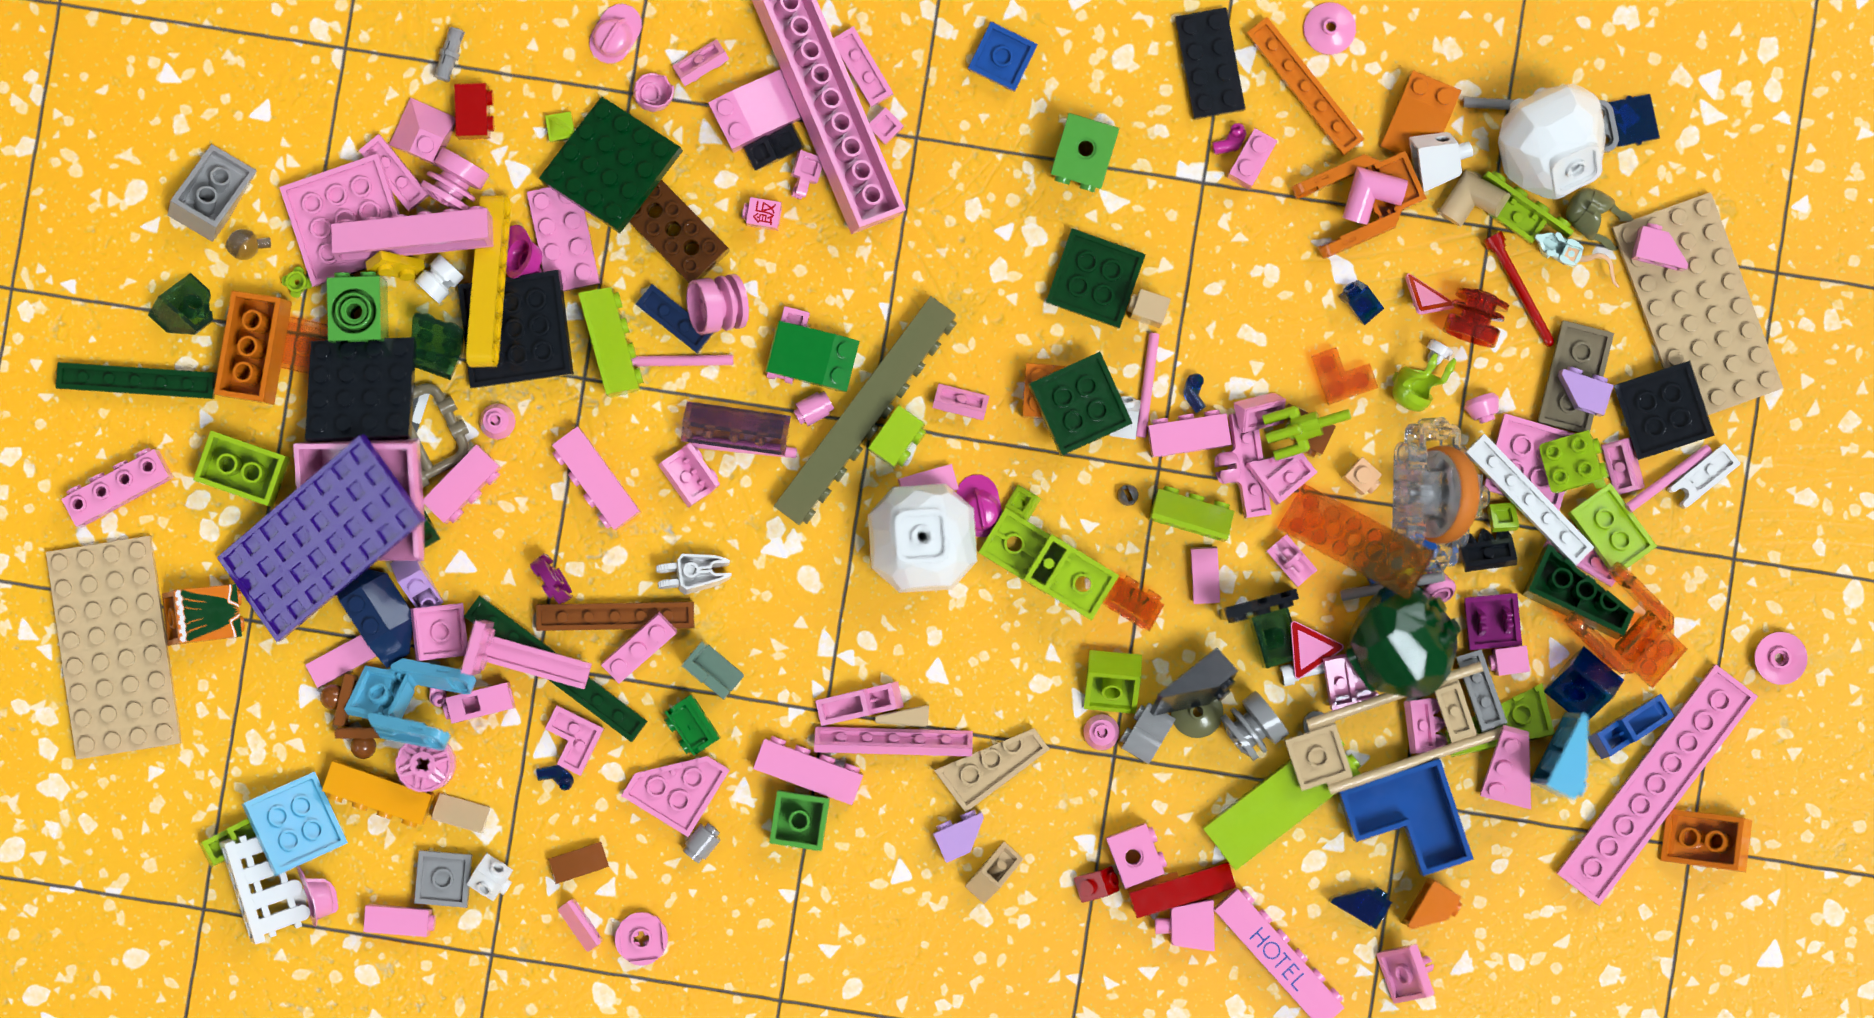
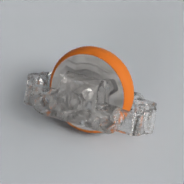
M1444 417L1422 418L1417 423L1407 425L1405 429V442H1399L1394 450L1393 540L1396 544L1402 545V559L1404 563L1414 566L1421 573H1439L1444 571L1446 567H1452L1457 564L1459 548L1465 547L1468 543L1469 528L1474 519L1482 517V509L1486 508L1490 502V491L1483 485V475L1477 474L1473 463L1464 453L1468 448L1461 446V431L1459 427L1449 424L1448 420ZM1426 441H1440L1439 446L1426 448ZM1424 540L1437 543V549H1424ZM1426 559L1435 560V562H1426Z

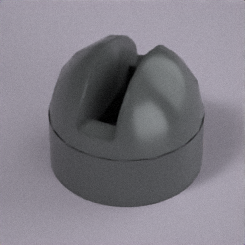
M1132 485L1122 486L1117 492L1118 501L1125 506L1133 505L1138 499L1137 489ZM1128 488L1133 499L1132 501H1128L1123 491L1124 489Z

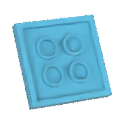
M315 772L242 804L274 876L280 875L348 843L325 792H322V786Z

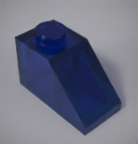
M1376 886L1373 891L1366 887L1331 896L1328 900L1374 929L1378 928L1392 904L1387 899L1389 894Z

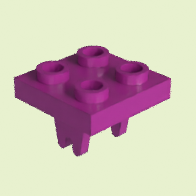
M1517 593L1464 598L1468 650L1522 645Z

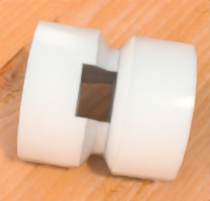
M439 254L430 263L431 269L429 271L424 270L414 281L440 304L449 294V288H455L464 276Z

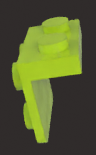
M1589 430L1545 442L1539 446L1548 483L1553 493H1560L1594 483L1596 489L1606 487L1604 478L1609 477L1605 462L1600 463L1598 454L1602 453L1598 438L1593 439Z

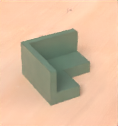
M704 641L697 646L682 664L684 669L701 683L707 685L723 700L727 698L744 677L740 670Z

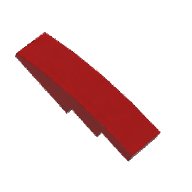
M1226 862L1129 892L1136 918H1141L1236 888L1230 864Z

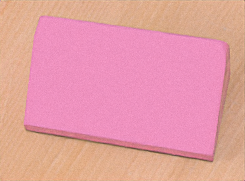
M1270 393L1234 402L1240 432L1246 433L1284 423V420L1265 425L1262 415L1285 409L1286 399L1276 393Z
M1631 437L1601 445L1611 484L1618 494L1645 488Z
M571 899L558 909L587 952L603 942L602 937L575 899Z

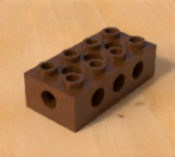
M662 180L629 221L688 283L692 280L702 279L730 252L729 248ZM654 206L662 207V214L657 218L649 216V211ZM671 225H679L681 227V231L677 236L672 237L667 234L668 228ZM691 243L699 245V251L695 255L686 254V247Z

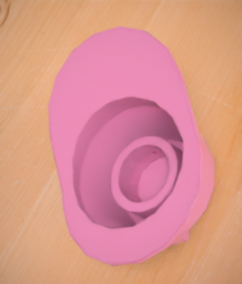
M616 4L603 13L589 39L590 49L599 61L616 63L623 60L640 34L642 21L639 13L633 7L626 4Z
M297 866L298 874L307 896L310 917L313 925L317 926V919L338 911L336 890L325 879L305 878L301 868Z

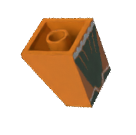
M236 584L173 590L162 594L168 646L242 637V631L245 629L244 618L239 613L242 596L240 590H237Z

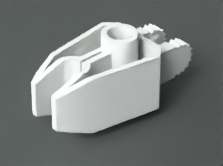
M682 554L676 563L656 566L657 573H677V579L659 581L658 588H678L680 592L686 595L718 586L728 581L732 573H714L712 569L729 566L730 560L716 555Z

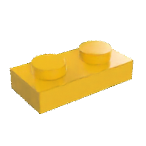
M382 250L366 261L368 272H376L380 276L400 278L403 281L412 280L425 270L424 260Z

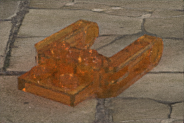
M1616 562L1607 571L1608 574L1645 610V615L1640 617L1616 643L1615 648L1594 628L1588 626L1576 616L1577 612L1572 611L1564 619V622L1609 668L1614 669L1616 672L1618 671L1620 674L1635 672L1648 686L1653 688L1687 651V648L1671 633V630L1674 628V615L1630 570L1621 563Z

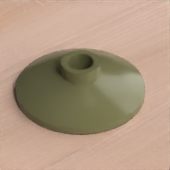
M1216 699L1209 705L1200 706L1203 710L1200 717L1193 715L1194 708L1171 712V716L1176 719L1174 722L1175 727L1182 734L1192 738H1202L1212 734L1222 722L1220 719L1223 716L1222 702Z

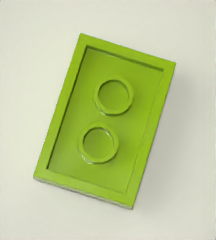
M1609 483L1567 514L1583 536L1594 546V551L1611 574L1616 577L1655 549L1657 545L1633 512L1630 513L1626 509V503L1613 485Z

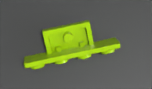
M1487 171L1483 175L1482 179L1511 195L1498 217L1489 213L1488 215L1529 244L1534 242L1535 235L1539 234L1546 224L1566 238L1570 237L1574 232L1569 228L1571 224L1560 216L1555 218L1549 214L1547 206L1539 201H1536V203L1532 202L1527 198L1528 194L1523 189L1517 186L1512 188L1505 183L1507 179L1500 173Z

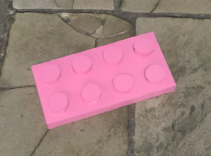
M550 187L527 192L538 247L542 251L543 271L561 270L564 292L600 284L585 210Z

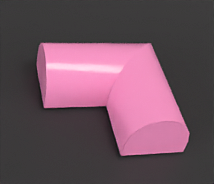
M1357 166L1342 217L1354 222L1368 224L1375 199L1401 206L1408 180Z

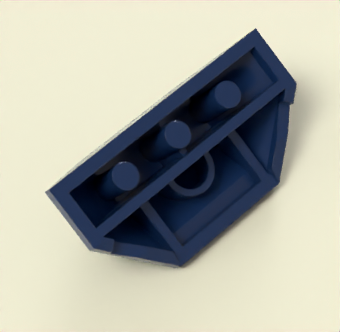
M367 569L339 592L337 597L367 645L385 667L389 668L391 664L410 654L413 635L411 611L387 573Z

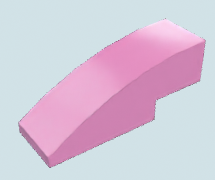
M898 681L816 700L821 726L904 707Z

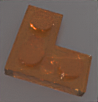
M1337 347L1311 356L1328 405L1378 388L1370 363L1345 371Z

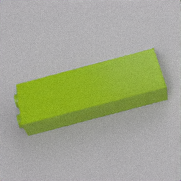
M1352 753L1349 756L1346 755L1352 776L1361 774L1358 770L1361 765ZM1290 759L1202 828L1236 871L1335 794H1330L1327 783L1301 791Z

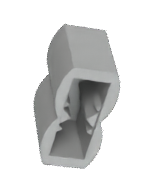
M1150 703L1146 707L1143 705L1139 707L1133 717L1137 720L1133 729L1127 727L1120 739L1124 743L1121 747L1123 750L1147 764L1151 762L1176 720L1167 713L1153 716L1150 713L1153 705Z

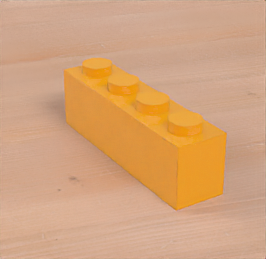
M336 760L331 762L322 788V792L328 793L327 798L337 802H342L343 799L352 801V807L367 811L368 807L378 810L377 815L387 819H392L393 816L402 818V824L417 828L418 824H425L435 794L430 792H417L408 788L404 783Z

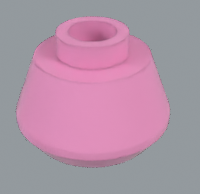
M1488 393L1466 401L1464 409L1474 421L1479 419L1480 424L1495 419L1494 414L1499 411V396L1495 393Z
M492 404L486 407L480 416L481 430L492 439L506 438L515 427V416L512 410L503 404Z
M1445 574V581L1422 585L1421 589L1430 596L1440 597L1446 602L1454 595L1456 584Z
M1095 715L1085 724L1084 738L1092 748L1107 750L1113 747L1119 738L1118 724L1108 715Z

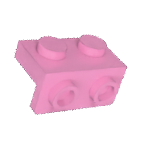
M690 442L658 465L688 508L712 493L720 485L716 473L711 468H708L703 461V456L699 449Z

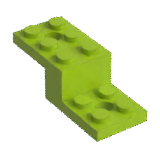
M1007 508L1003 511L978 552L1091 621L1119 577L1115 572L1056 536L1046 533ZM1012 536H1016L1022 541L1021 549L1015 552L1010 551L1007 547V540ZM1083 576L1089 579L1090 588L1088 591L1080 592L1076 589L1075 581L1077 578Z

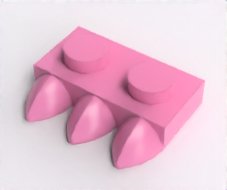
M1428 698L1404 701L1410 754L1423 753L1446 745L1447 739L1442 735L1435 734L1445 726L1442 718L1433 716L1440 711L1437 699Z

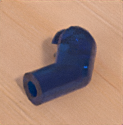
M1198 373L1192 374L1186 379L1183 390L1184 398L1196 414L1206 407L1199 396L1201 386L1204 384V378Z
M559 765L536 768L538 781L552 779L559 785L561 790L567 791L572 788L574 783L573 776L565 768Z

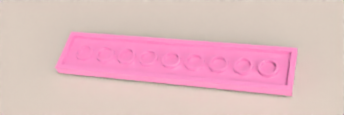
M1714 664L1556 874L1600 906L1758 696L1718 665Z

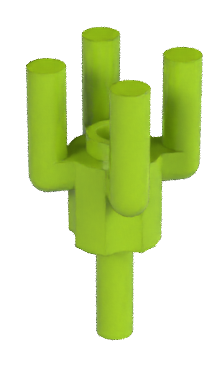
M1297 406L1262 415L1265 425L1288 418L1291 420L1287 427L1265 433L1268 444L1287 438H1296L1298 443L1274 450L1273 454L1276 461L1309 451L1310 444L1308 439L1324 435L1323 427L1352 419L1349 409L1319 417L1317 411L1301 416Z

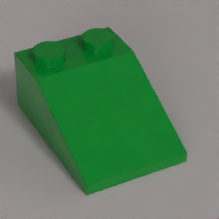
M777 321L765 372L838 392H847L860 341Z

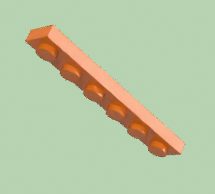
M1268 17L1246 33L1342 156L1346 155L1364 140V137Z

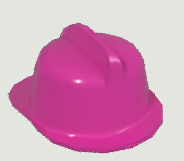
M511 226L506 273L509 278L515 279L521 275L542 272L540 264L543 256L540 248L531 241L523 226Z
M971 475L960 483L957 494L974 508L976 537H987L1002 515L998 491L995 484L988 477Z

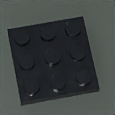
M1691 361L1614 385L1638 460L1715 436Z

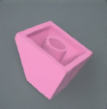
M410 98L389 145L437 166L434 161L442 147L446 148L456 126L455 117Z

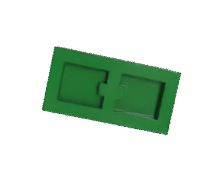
M693 694L665 711L667 717L664 721L672 732L677 730L682 738L678 742L686 754L691 752L695 756L721 738Z

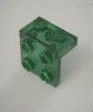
M416 312L412 319L411 336L417 341L415 368L451 380L462 356L464 330L455 323H446L435 319L430 314Z

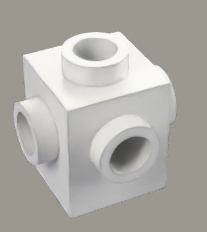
M486 854L475 869L467 885L494 902L498 894L504 895L512 884V881L508 879L513 869L491 855Z

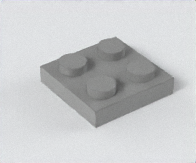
M419 850L414 903L467 908L470 890L467 883L471 878L473 855Z

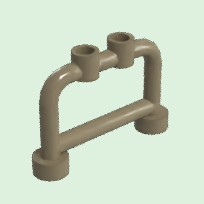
M429 383L414 387L413 399L423 394H431L434 397L457 442L458 451L453 456L432 465L420 441L423 488L430 485V478L456 466L468 454L469 449L465 437L469 431L463 419L457 421L453 411L457 410V407L451 395L445 397L439 387ZM412 425L411 438H419Z

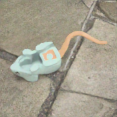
M1559 232L1535 235L1541 254L1547 259L1551 256L1566 266L1573 267L1578 262H1588L1597 258L1606 260L1609 265L1612 282L1619 288L1614 276L1613 262L1607 255L1596 253L1584 256L1582 255L1584 247L1579 242L1573 239H1566Z

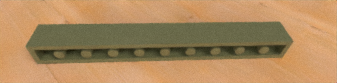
M930 296L774 505L776 509L799 526L803 522L809 523L816 513L813 510L814 506L818 501L823 503L832 492L829 486L834 480L839 482L847 472L844 466L850 459L856 460L863 450L860 447L865 438L870 440L877 432L879 427L876 426V423L881 417L886 419L894 409L891 403L897 396L900 398L904 396L910 387L907 384L912 375L918 377L926 366L923 363L924 359L928 354L933 356L939 349L941 343L938 340L944 333L949 335L957 324L954 321L956 318L955 313Z

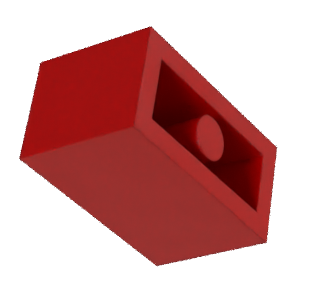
M486 83L454 84L456 137L459 140L491 139L490 132L495 131L494 116H490V106L494 105L493 90H489V86Z

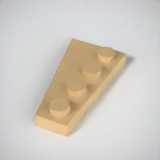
M1033 728L934 771L963 810L967 812L1050 749Z

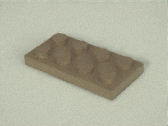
M1564 320L1561 322L1537 423L1577 433L1591 430L1594 415L1574 409L1558 378V373L1562 369L1567 370L1569 366L1582 370V375L1592 378L1593 374L1604 377L1614 333Z

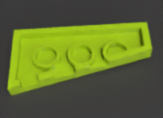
M1542 683L1501 704L1507 720L1506 726L1528 731L1529 740L1555 734ZM1474 716L1472 721L1478 735L1481 734V730L1476 716ZM1446 730V731H1445V735H1446L1447 743L1450 744V743H1451V740H1450L1449 735H1448V732H1447V730ZM1498 739L1451 754V757L1495 748Z

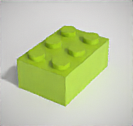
M210 431L193 480L273 507L290 457Z

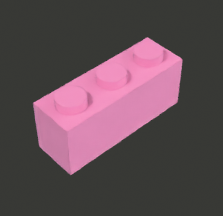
M1220 410L1204 412L1205 417L1194 418V414L1178 416L1179 421L1168 422V418L1152 420L1153 425L1147 427L1152 458L1230 446L1231 438L1227 413L1220 414Z
M476 444L423 499V502L443 523L448 524L450 521L455 523L464 513L461 509L468 502L473 504L482 495L480 490L486 484L492 485L501 474L498 471L502 467Z

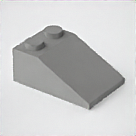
M211 144L170 200L167 216L213 242L229 220L257 170Z

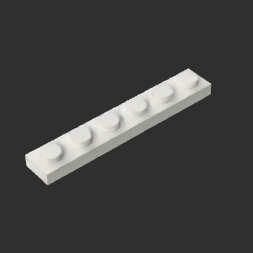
M1485 434L1481 435L1464 452L1565 558L1572 561L1575 566L1594 548Z

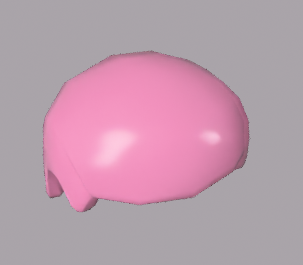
M656 73L644 74L635 82L633 96L637 104L644 110L650 112L662 111L673 99L674 86L669 83L665 75H658Z

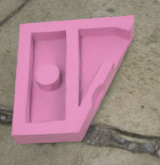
M1303 453L1278 461L1271 457L1269 459L1251 461L1246 464L1247 468L1276 505L1284 501L1317 473Z

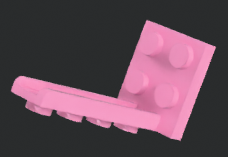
M487 620L475 621L461 673L468 675L479 674L481 670L485 669L488 662L585 689L592 663L494 636L495 629H493L495 622Z

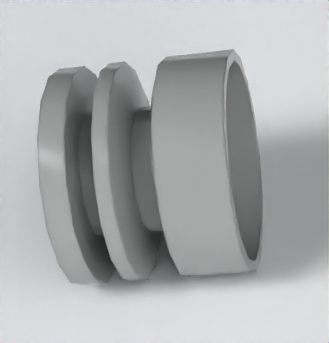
M1254 691L1242 701L1246 710L1244 715L1235 708L1230 710L1236 718L1235 722H1232L1226 714L1220 718L1229 738L1252 761L1259 757L1253 749L1255 745L1263 753L1267 751L1262 741L1265 737L1272 743L1277 744L1289 734L1283 723L1257 691Z

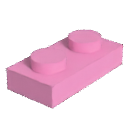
M716 39L674 64L673 68L684 86L691 82L697 81L709 71L720 67L722 63L729 60V57Z
M938 384L933 408L984 420L989 396Z

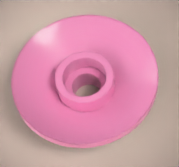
M1323 3L1316 6L1309 12L1304 22L1306 41L1315 51L1322 54L1333 55L1344 51L1350 46L1355 37L1356 24L1352 14L1344 6L1337 3ZM1333 23L1336 29L1328 31L1326 24Z
M1775 632L1764 637L1759 642L1754 655L1755 666L1759 674L1765 680L1780 685L1789 684L1797 680L1805 671L1808 660L1804 644L1796 636L1786 632ZM1778 653L1783 656L1781 663L1775 661V655Z

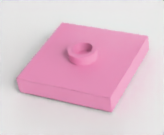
M463 603L410 609L416 661L466 656L468 641Z

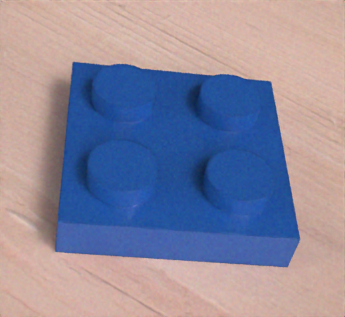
M990 22L968 70L1015 92L1038 44Z

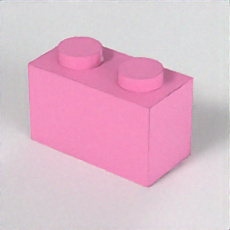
M1254 128L1227 178L1250 190L1275 147L1277 140Z

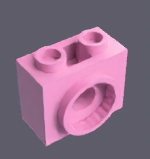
M1146 823L1106 837L1125 888L1165 874L1163 867H1166L1167 863L1162 851L1157 853L1154 843L1158 840L1153 827L1148 828ZM1130 849H1136L1140 853L1138 862L1133 864L1128 863L1125 858L1127 851Z

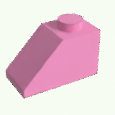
M1647 223V226H1642L1638 229L1631 257L1632 260L1680 272L1687 269L1688 263L1670 233L1662 231V226Z

